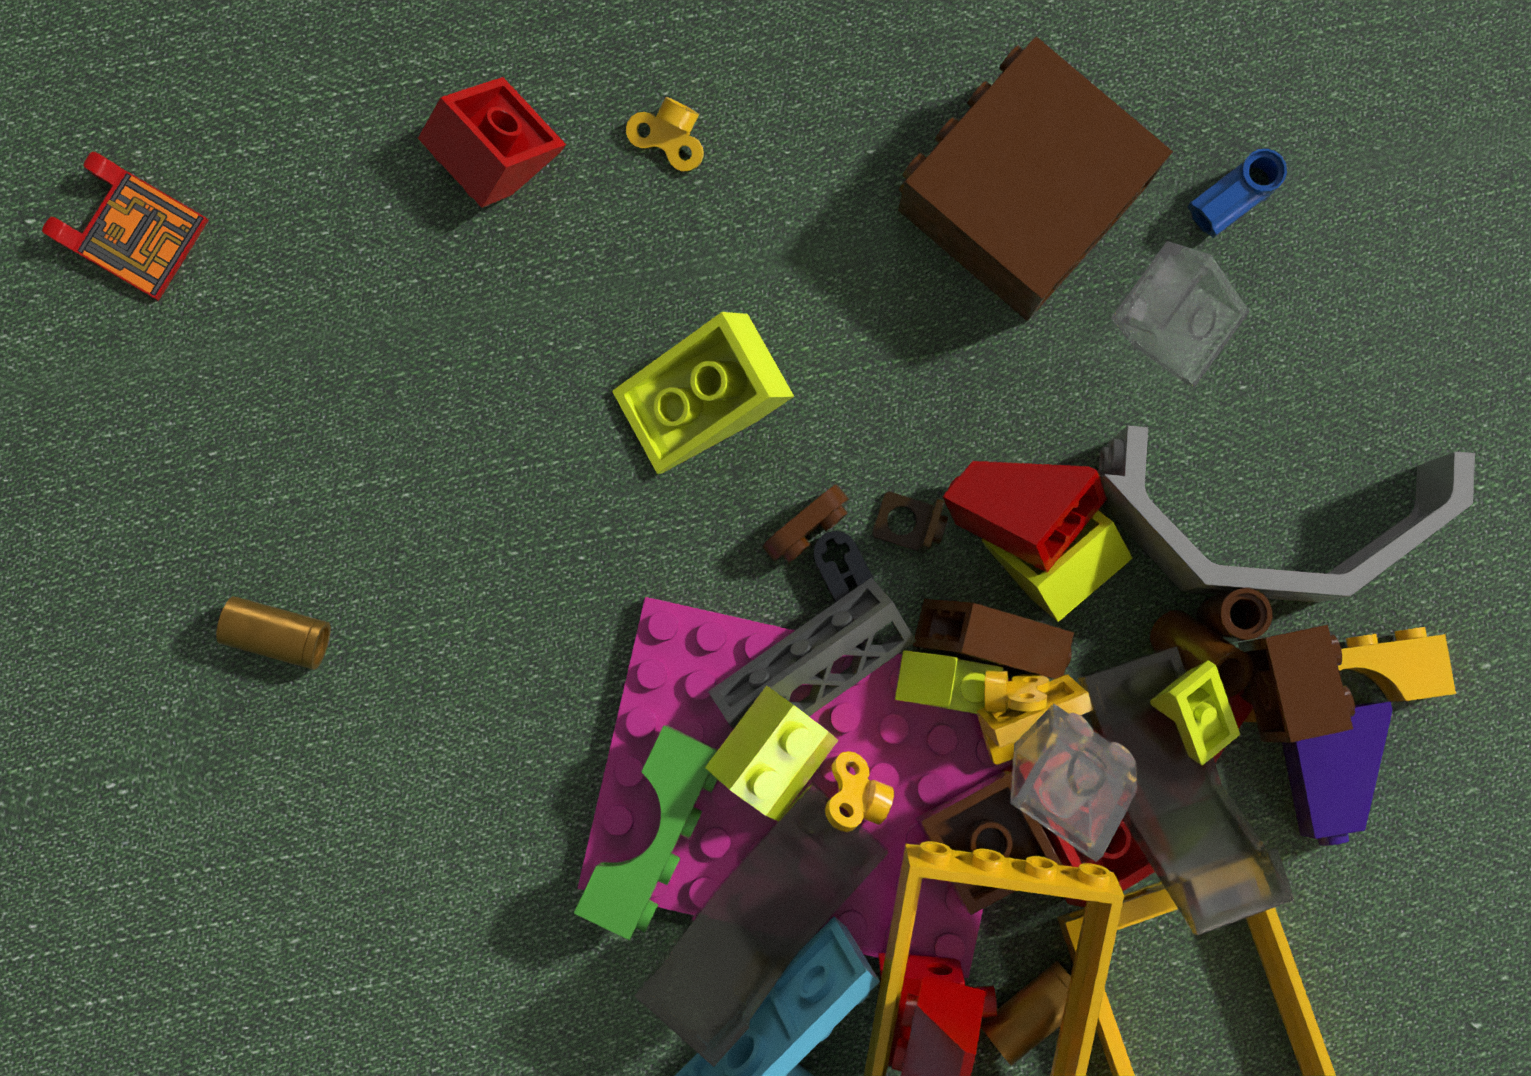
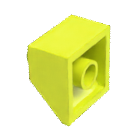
M1100 511L1095 513L1048 573L981 539L987 549L1025 593L1057 622L1063 619L1133 559L1114 522Z
M766 685L706 765L705 769L730 791L765 816L779 821L838 742V739Z

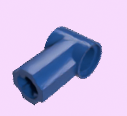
M1258 149L1252 152L1243 163L1189 203L1187 207L1192 214V219L1203 232L1215 238L1253 207L1267 200L1285 180L1287 174L1286 163L1283 157L1274 150ZM1249 169H1262L1268 176L1269 184L1265 186L1256 184L1249 175Z

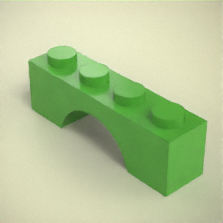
M663 725L641 771L650 781L659 798L661 821L658 833L650 847L639 856L622 862H600L595 867L574 914L627 940L631 939L636 928L646 932L658 907L657 903L650 900L658 881L668 885L681 858L672 854L680 835L690 839L703 812L694 807L702 789L712 793L718 780L705 769L718 749L668 725Z

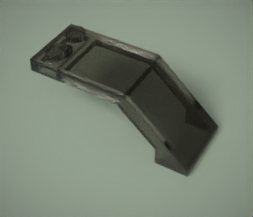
M1168 647L1078 677L1080 686L1089 693L1093 708L1089 712L1124 823L1195 935H1201L1295 899L1278 848L1267 847L1263 844L1222 785L1214 758H1211L1203 766L1190 758L1176 723L1151 705V699L1185 673L1178 648Z
M813 781L712 892L634 995L713 1067L749 1029L750 1019L792 959L889 853L888 848L861 824L849 832L839 831L834 828L825 815V807L831 797ZM839 807L840 813L845 817H849V813L842 807Z

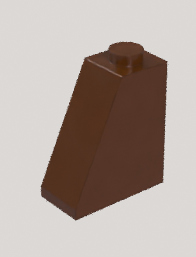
M924 599L915 634L916 642L913 643V646L977 663L1003 667L1005 670L1021 674H1038L1054 680L1064 676L1065 669L1070 663L1074 632L976 603Z

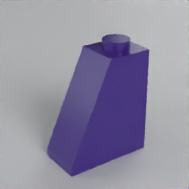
M1391 701L1355 705V715L1351 717L1353 730L1291 743L1282 742L1300 836L1318 839L1319 846H1328L1349 842L1348 833L1365 831L1393 712Z

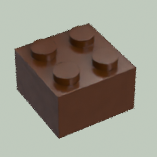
M1328 625L1238 643L1239 649L1248 654L1253 662V672L1248 682V688L1261 742L1291 743L1353 730L1351 717L1355 715L1354 699L1349 688L1342 685L1338 665L1342 664V651L1336 636L1330 635Z
M1003 770L916 817L927 841L945 844L952 850L973 853L976 849H990L1001 853L1006 858L1026 860L1030 856H1041L1053 860L1058 865H1062L1016 778L1009 771ZM950 882L963 908L970 915L1015 892V890Z

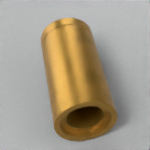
M232 596L226 602L219 617L216 639L222 645L315 670L321 664L326 653L331 626L326 621Z
M1058 961L1053 963L1050 968H1047L998 1008L997 1017H987L981 1022L980 1027L1011 1066L1061 1026L1071 976Z

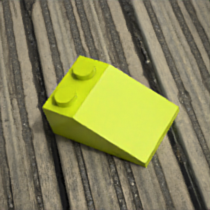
M721 312L612 391L657 474L668 471L756 423L794 397L749 315Z

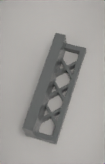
M870 578L709 690L708 693L732 729H734L766 685L789 701L793 690L802 684H811L812 688L809 696L800 702H791L806 715L811 716L912 645L916 640L893 601ZM891 622L897 634L881 645H872L875 633ZM843 655H853L850 667L840 674L830 673L833 663Z

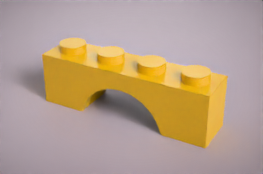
M1420 627L1394 631L1396 641L1378 643L1377 634L1346 638L1347 648H1341L1342 664L1338 665L1339 671L1343 669L1353 670L1367 676L1378 685L1388 701H1410L1456 694L1445 634L1427 636L1426 628ZM1247 684L1244 688L1245 694L1242 696V698L1250 704H1252ZM1254 709L1251 710L1244 722H1256Z

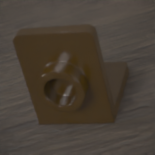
M888 491L883 497L872 536L876 539L924 554L930 548L931 543L939 545L948 521V516L941 514L944 500L937 498L933 505ZM897 507L908 508L913 512L916 519L914 529L906 535L895 534L890 530L887 523L889 513Z

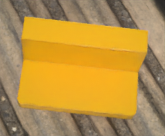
M1067 674L1049 681V690L1045 692L1047 695V707L1045 709L1024 712L1013 710L1007 705V712H986L985 708L977 710L982 733L992 762L996 765L1002 764L1084 729L1082 714L1093 710L1089 693Z

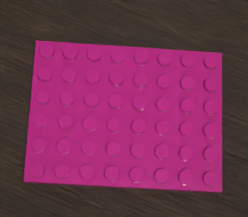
M645 597L577 889L585 890L595 867L600 862L630 860L642 854L653 843L660 826L661 808L654 787L641 771L663 725H668L711 747L719 749L733 729L708 691L795 630ZM897 654L809 716L838 739V742L779 821L765 816L730 791L719 780H717L712 793L702 789L694 806L703 811L690 839L680 835L672 854L681 857L668 885L658 881L650 900L657 903L659 908L807 942L835 917L848 928L864 955L879 958L878 953H886L905 844L920 845L922 842L927 841L916 817L1000 773L1002 769L1013 764L1014 759L999 765L992 762L977 714L895 700L902 654ZM843 655L833 663L830 673L840 674L850 667L853 655ZM802 684L793 690L789 702H800L809 696L812 685ZM850 751L857 753L867 762L869 780H876L893 787L894 799L889 814L880 825L863 819L853 831L844 832L839 831L829 823L825 815V807L827 802L839 790L838 783L832 773L833 761L842 752ZM846 765L847 771L855 775L854 769ZM839 807L840 813L845 817H849L848 811ZM922 878L908 955L955 958L961 962L964 978H969L983 909L970 915L963 908L949 881Z

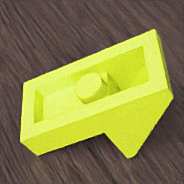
M903 650L895 700L977 714V710L985 708L986 671H1003V667L959 660L957 657Z
M1209 660L1185 672L1150 700L1153 707L1176 723L1188 756L1201 766L1240 736L1217 667Z

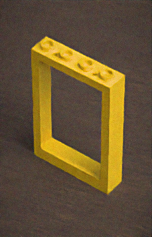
M934 841L922 842L920 845L905 844L864 1076H886L922 878L1087 900L1050 1076H1086L1125 896L1114 872H1110L1103 866L1091 863L1081 864L1079 868L1058 865L1053 860L1041 856H1030L1026 860L1006 858L1001 853L990 849H976L973 853L956 851L945 844Z
M1241 853L1124 894L1117 930L1236 890L1302 1075L1336 1076L1256 856ZM1085 908L1057 917L1073 964ZM1104 989L1096 1030L1112 1076H1135Z

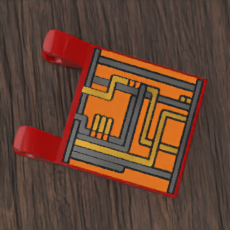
M91 152L84 161V168L95 177L112 185V188L83 233L55 217L48 218L42 228V232L54 241L159 301L209 220L122 169L97 152Z

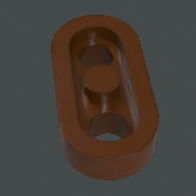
M837 484L832 486L778 530L763 544L762 548L774 562L783 557L790 563L811 545L806 539L807 536L819 526L827 532L848 514L843 506L849 501V498Z

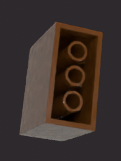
M1037 36L1025 49L1017 45L1000 65L999 69L1002 73L992 85L987 81L983 82L967 102L970 109L960 121L952 117L935 137V141L938 144L927 157L922 153L918 154L902 174L906 180L899 188L902 196L898 208L901 214L1027 322L1148 187L1173 153L1170 148Z

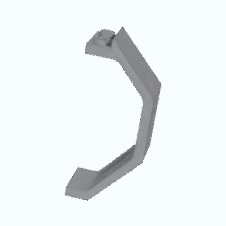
M1127 426L1108 441V447H1102L1099 458L1100 480L1107 497L1102 506L1182 592L1218 595L1237 589L1250 588L1259 591L1267 599L1314 603L1349 597L1473 504L1475 453L1452 452L1417 466L1416 501L1412 512L1407 517L1327 574L1224 566L1209 561L1149 499L1145 489L1148 427Z

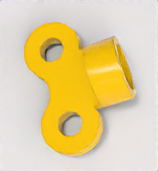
M665 97L656 116L648 112H638L631 116L627 122L626 135L634 146L639 148L659 147L663 149L670 164L677 170L692 171L700 165L704 156L700 141L695 137L689 136L699 114L676 100ZM642 123H647L650 127V134L645 138L638 133V128ZM683 146H688L692 152L690 159L686 161L679 155V151Z
M986 671L985 711L1007 712V705L1013 710L1024 712L1045 709L1047 707V695L1045 692L1049 690V679L1038 674H1022L1014 676L1011 681H1008L1007 671Z
M842 752L832 764V773L838 783L839 790L827 802L825 807V815L829 823L834 828L844 832L853 831L863 819L880 825L886 819L894 799L893 787L876 780H869L867 762L855 752ZM846 765L854 769L855 775L847 771ZM839 807L846 809L849 817L843 816L840 813Z

